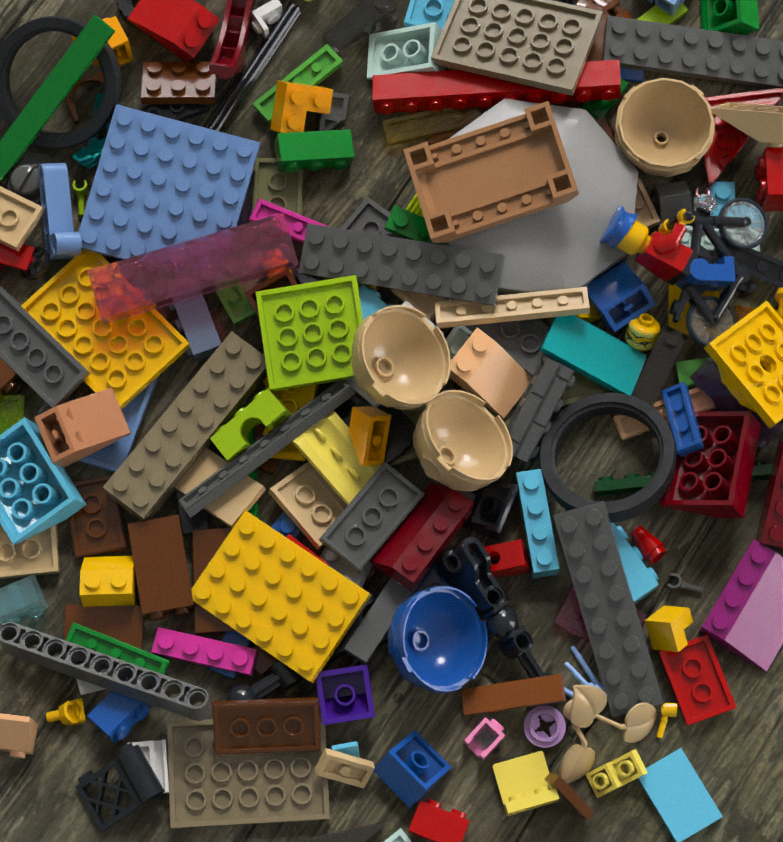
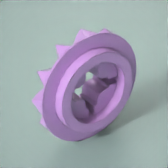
M538 706L532 709L527 714L523 726L526 738L533 745L542 748L558 744L566 731L563 715L551 706ZM538 717L545 723L555 722L549 728V735L551 737L544 731L535 733L537 728L540 727V719Z

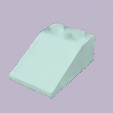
M435 22L369 34L367 79L373 80V75L446 71L445 66L436 65L431 60L442 29Z

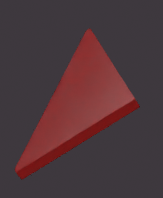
M783 88L705 98L710 104L711 109L726 102L776 106L783 97ZM713 114L715 120L713 142L709 150L702 157L708 186H712L750 139L749 135Z

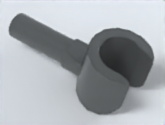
M672 573L669 575L670 578L679 581L675 586L667 584L671 591L686 589L702 594L703 588L682 581L679 574Z

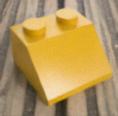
M133 556L84 557L80 570V598L83 607L135 605L136 573Z

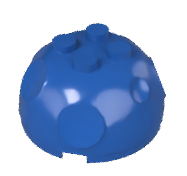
M434 586L416 592L399 605L392 617L391 625H389L388 648L399 673L407 681L430 692L448 693L461 689L462 685L477 676L486 657L488 637L485 621L480 620L475 609L477 604L471 597L453 587Z

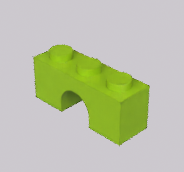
M267 388L265 391L259 392L247 407L239 409L235 413L234 418L227 424L218 427L210 439L226 460L230 462L251 446L248 435L254 426L264 424L268 429L273 430L292 414L277 395Z

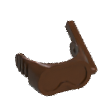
M102 72L79 80L65 98L74 124L80 123L77 107L74 103V94L77 88L83 83L90 81L104 85Z

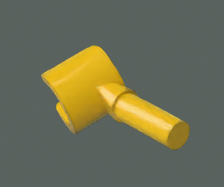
M664 703L662 705L661 722L656 737L663 738L668 717H676V703Z

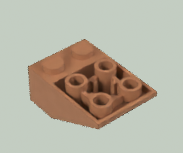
M112 388L55 406L34 417L52 462L64 468L131 434Z

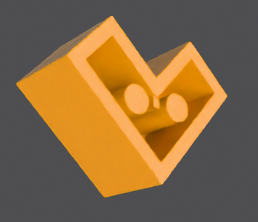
M277 80L270 130L280 133L304 132L307 111L330 114L333 89Z

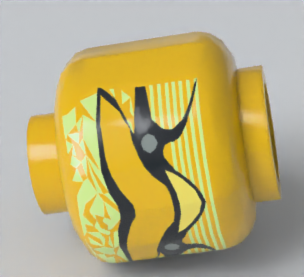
M641 314L628 323L625 341L629 346L640 352L651 350L656 346L661 330L660 324L653 316Z

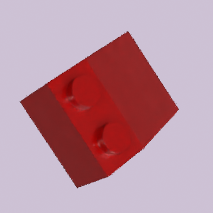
M139 0L127 18L183 61H190L196 56L220 20L201 4L193 0Z

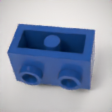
M111 691L87 716L102 733L116 744L129 734L132 726L137 721L147 716L152 705Z

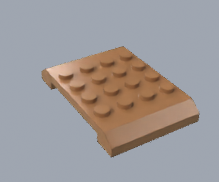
M549 101L524 109L525 114L432 145L424 142L403 149L432 243L449 242L567 203L579 195Z

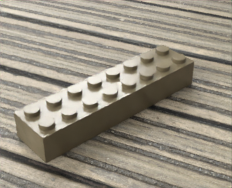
M231 331L103 486L105 494L138 520H150L176 489L175 485L206 448L212 445L213 442L210 438L215 434L218 427L227 424L234 418L235 413L243 407L261 385L262 380L267 377L265 355Z

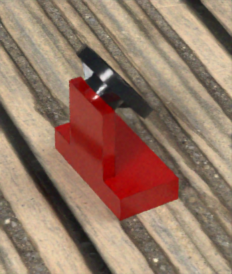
M0 243V274L4 265L20 269L22 276L28 280H36L46 271L50 255L43 247H32L23 244L20 250L16 251ZM43 255H45L44 263L40 270L37 272V268L41 263V258ZM28 268L31 270L32 276H27Z

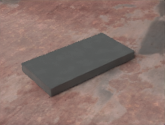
M384 462L319 538V541L360 573L423 499L425 493Z

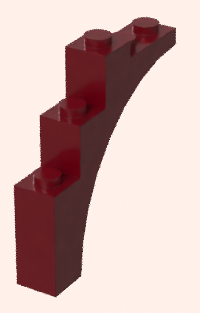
M227 0L219 40L209 65V74H215V77L220 79H229L234 77L237 72L241 73L245 64L247 37L251 32L252 11L255 0Z

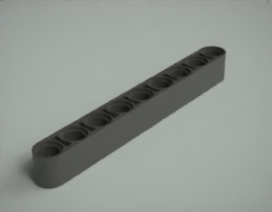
M6 622L0 626V644L4 652L11 656L196 721L205 720L212 713L208 693L203 688L14 622ZM56 653H61L60 655L53 657V655H55ZM79 661H84V663L76 665ZM103 669H108L104 673H99ZM127 677H132L128 681H123ZM155 685L153 689H146L149 686ZM173 694H179L176 698H170ZM197 702H204L200 706H194Z

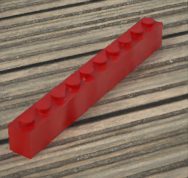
M619 60L586 62L573 96L463 70L373 75L372 100L375 114L413 113L416 111H439L443 109L462 110L475 107L489 108L495 106L503 99L533 103L549 101V103L556 104L573 101L587 102L589 100L610 101L621 99Z

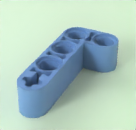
M66 163L39 164L41 206L45 210L42 216L45 249L49 252L50 260L73 259L81 253L82 241L80 233L74 232L67 165Z

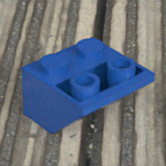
M625 261L620 262L585 286L587 287L590 303L608 331L616 332L631 320L656 305L644 283Z

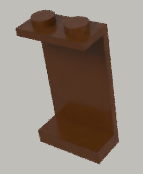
M179 515L129 523L128 530L142 615L145 619L149 618V621L162 620L165 618V615L174 613L175 616L189 615L190 610H195Z

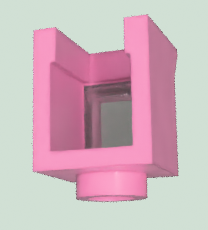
M485 717L464 740V744L484 761L504 739L505 734L502 733L504 728L495 719L489 721Z

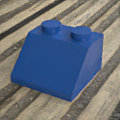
M414 730L393 747L376 765L373 771L411 808L452 767Z

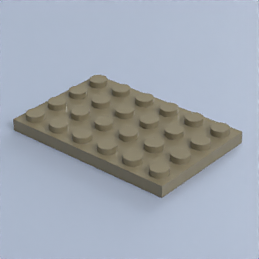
M455 0L434 48L431 60L436 65L573 96L602 22L603 11L554 0Z
M319 713L321 751L215 755L213 719L167 722L170 828L330 820L328 778L318 776L315 773V767L324 749L327 748L326 725L322 724L321 713Z

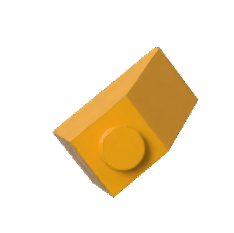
M374 406L352 407L349 434L359 463L362 466L384 464L391 415Z

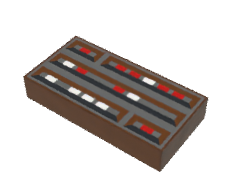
M551 772L546 776L544 780L553 789H557L559 796L578 816L588 820L594 814L593 810L561 776Z

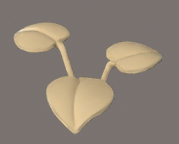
M573 685V699L564 706L563 715L573 723L572 729L579 736L581 745L575 744L566 752L560 767L559 776L566 783H570L585 776L593 766L595 752L592 748L587 747L588 743L580 728L589 727L596 718L624 730L623 740L634 743L642 740L651 731L656 721L657 710L650 703L636 704L627 713L625 724H619L599 715L607 702V695L602 689L592 685Z

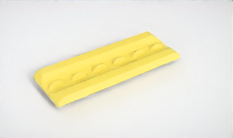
M335 411L330 412L292 441L347 506L382 466L360 465L349 434V427Z

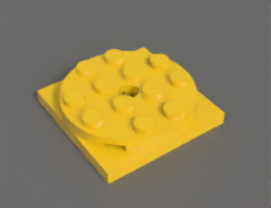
M765 301L710 342L704 349L716 362L721 381L726 385L731 394L742 406L758 413L767 426L771 428L783 419V319L769 302Z

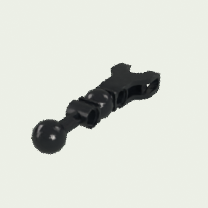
M468 537L459 543L456 551L448 550L441 553L436 561L439 572L448 585L463 591L477 604L475 609L477 614L481 615V620L486 618L488 632L494 637L499 638L496 643L500 645L501 653L508 659L513 660L517 658L529 678L554 675L543 672L531 654L530 650L534 645L532 635L524 630V625L518 627L519 619L517 614L511 608L505 606L509 602L505 600L501 587L491 573L490 555L477 538ZM468 546L472 548L473 556L468 551ZM446 559L451 561L454 569L448 566Z
M367 591L372 596L326 665L346 654L344 651L345 646L363 621V614L375 602V596L372 591ZM388 632L377 649L388 642ZM279 660L270 667L272 674L251 687L247 685L233 687L228 692L226 701L261 699L280 686L285 691L294 687L305 678Z

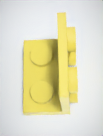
M542 751L496 763L492 766L506 816L558 802L559 795L557 789H553L544 780L549 774V770Z

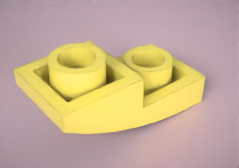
M635 749L585 775L596 797L599 798L642 777L648 772Z

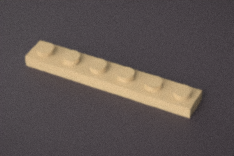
M587 287L498 295L496 306L462 300L435 302L437 327L449 328L589 314L590 307Z

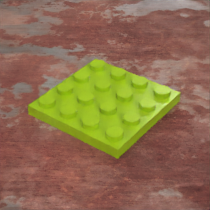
M356 275L256 292L270 391L274 392L356 378L350 359L354 341L353 337L363 322Z

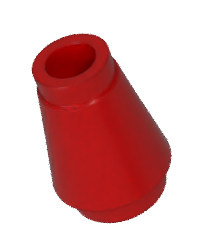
M642 525L631 532L630 536L642 554L644 561L654 564L666 554L665 544L644 529Z

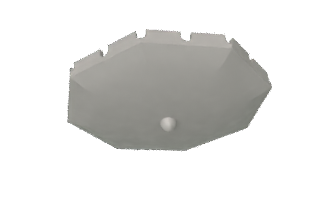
M503 99L450 138L525 114L524 109L540 103ZM550 105L579 195L567 203L449 242H443L447 246L503 254L505 259L498 293L518 294L585 287L597 275H602L627 254L617 247L611 248L607 243L600 244L599 241L618 206H623L628 213H635L638 170L587 110Z

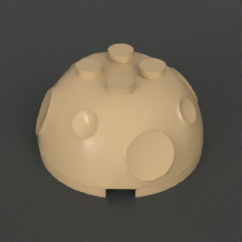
M392 305L380 309L364 319L353 337L350 362L357 383L375 402L386 407H394L400 410L418 408L437 397L443 385L447 384L449 379L451 359L447 342L438 327L434 328L424 318L426 315L415 308L404 305Z
M448 390L439 393L437 397L425 405L413 432V445L425 474L429 478L453 490L474 491L499 479L510 466L513 457V445L509 431L499 415L494 417L484 407L485 401L465 391Z

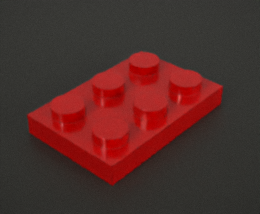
M708 634L687 641L688 645L679 652L663 650L658 652L686 727L737 708Z

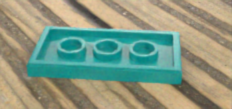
M575 315L554 317L539 350L612 392L627 395L632 394L647 358V355Z

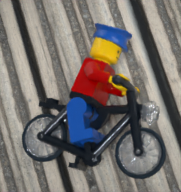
M701 194L700 197H695L693 201L695 214L692 211L682 209L670 220L666 219L659 226L658 231L651 235H648V227L636 220L637 213H628L623 206H618L599 243H607L611 248L617 247L628 255L636 254V262L671 285L676 284L678 288L682 289L679 300H674L670 306L669 314L673 315L672 322L677 323L680 321L684 306L688 301L691 306L686 315V327L691 338L702 347L707 346L737 323L735 313L729 304L736 292H739L738 298L745 299L752 295L756 290V285L753 283L747 286L741 285L749 280L750 271L745 265L738 264L714 228L719 229L722 238L734 248L749 250L757 247L766 237L768 220L765 212L756 202L747 198H735L728 201L721 208L718 216H711L717 210L718 203L715 202L714 197ZM685 226L693 227L690 248L680 243L687 230ZM702 231L722 257L716 262H713L708 250L701 246ZM724 288L719 298L701 296L705 291H719Z

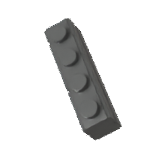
M544 355L507 426L512 440L513 456L525 462H528L530 458L536 457L540 448L538 442L542 435L549 432L551 427L549 420L553 412L557 413L563 403L561 396L565 389L569 390L575 379L572 376L574 373L572 369Z

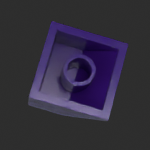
M368 665L321 671L319 673L316 683L323 725L375 717Z

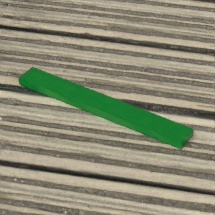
M93 15L0 140V185L115 33V30L97 15Z

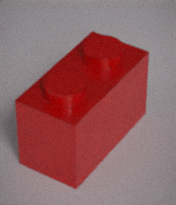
M427 798L426 802L420 800L408 833L430 842H462L470 820L465 819V813L456 809H451V812L441 809L442 804Z

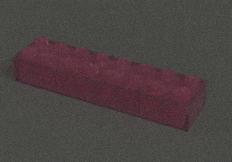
M280 213L90 269L87 272L101 319L104 324L279 273L287 268H296L299 265L284 214Z

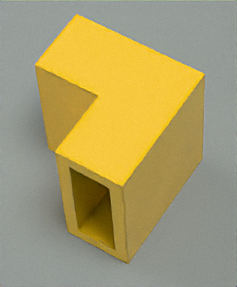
M662 606L645 620L654 650L679 652L688 645L684 629L693 623L689 608Z

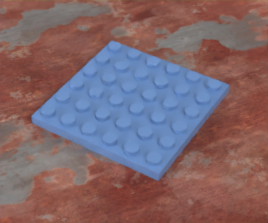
M116 104L79 228L82 250L191 279L196 277L199 281L221 286L260 149V142Z

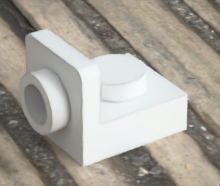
M271 0L252 11L253 21L251 25L256 34H262L265 40L269 36L267 24L276 23L283 14L280 1Z

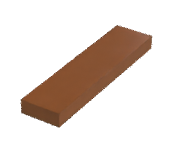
M562 674L461 689L465 716L566 701Z

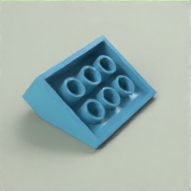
M24 417L0 435V524L13 545L68 519L86 506L85 501L65 469L52 462L40 430L34 422Z

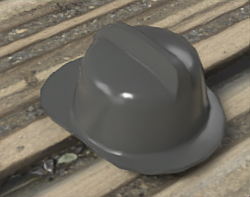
M33 153L26 156L12 172L7 184V190L37 204L40 201L39 164L55 163V161L49 155L43 153Z

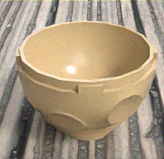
M659 78L643 82L636 87L633 86L623 97L615 119V140L618 148L635 167L650 175L670 177L690 171L706 154L713 142L715 120L711 106L704 97V93L696 86H691L682 80ZM663 137L665 141L660 142L657 140V138Z

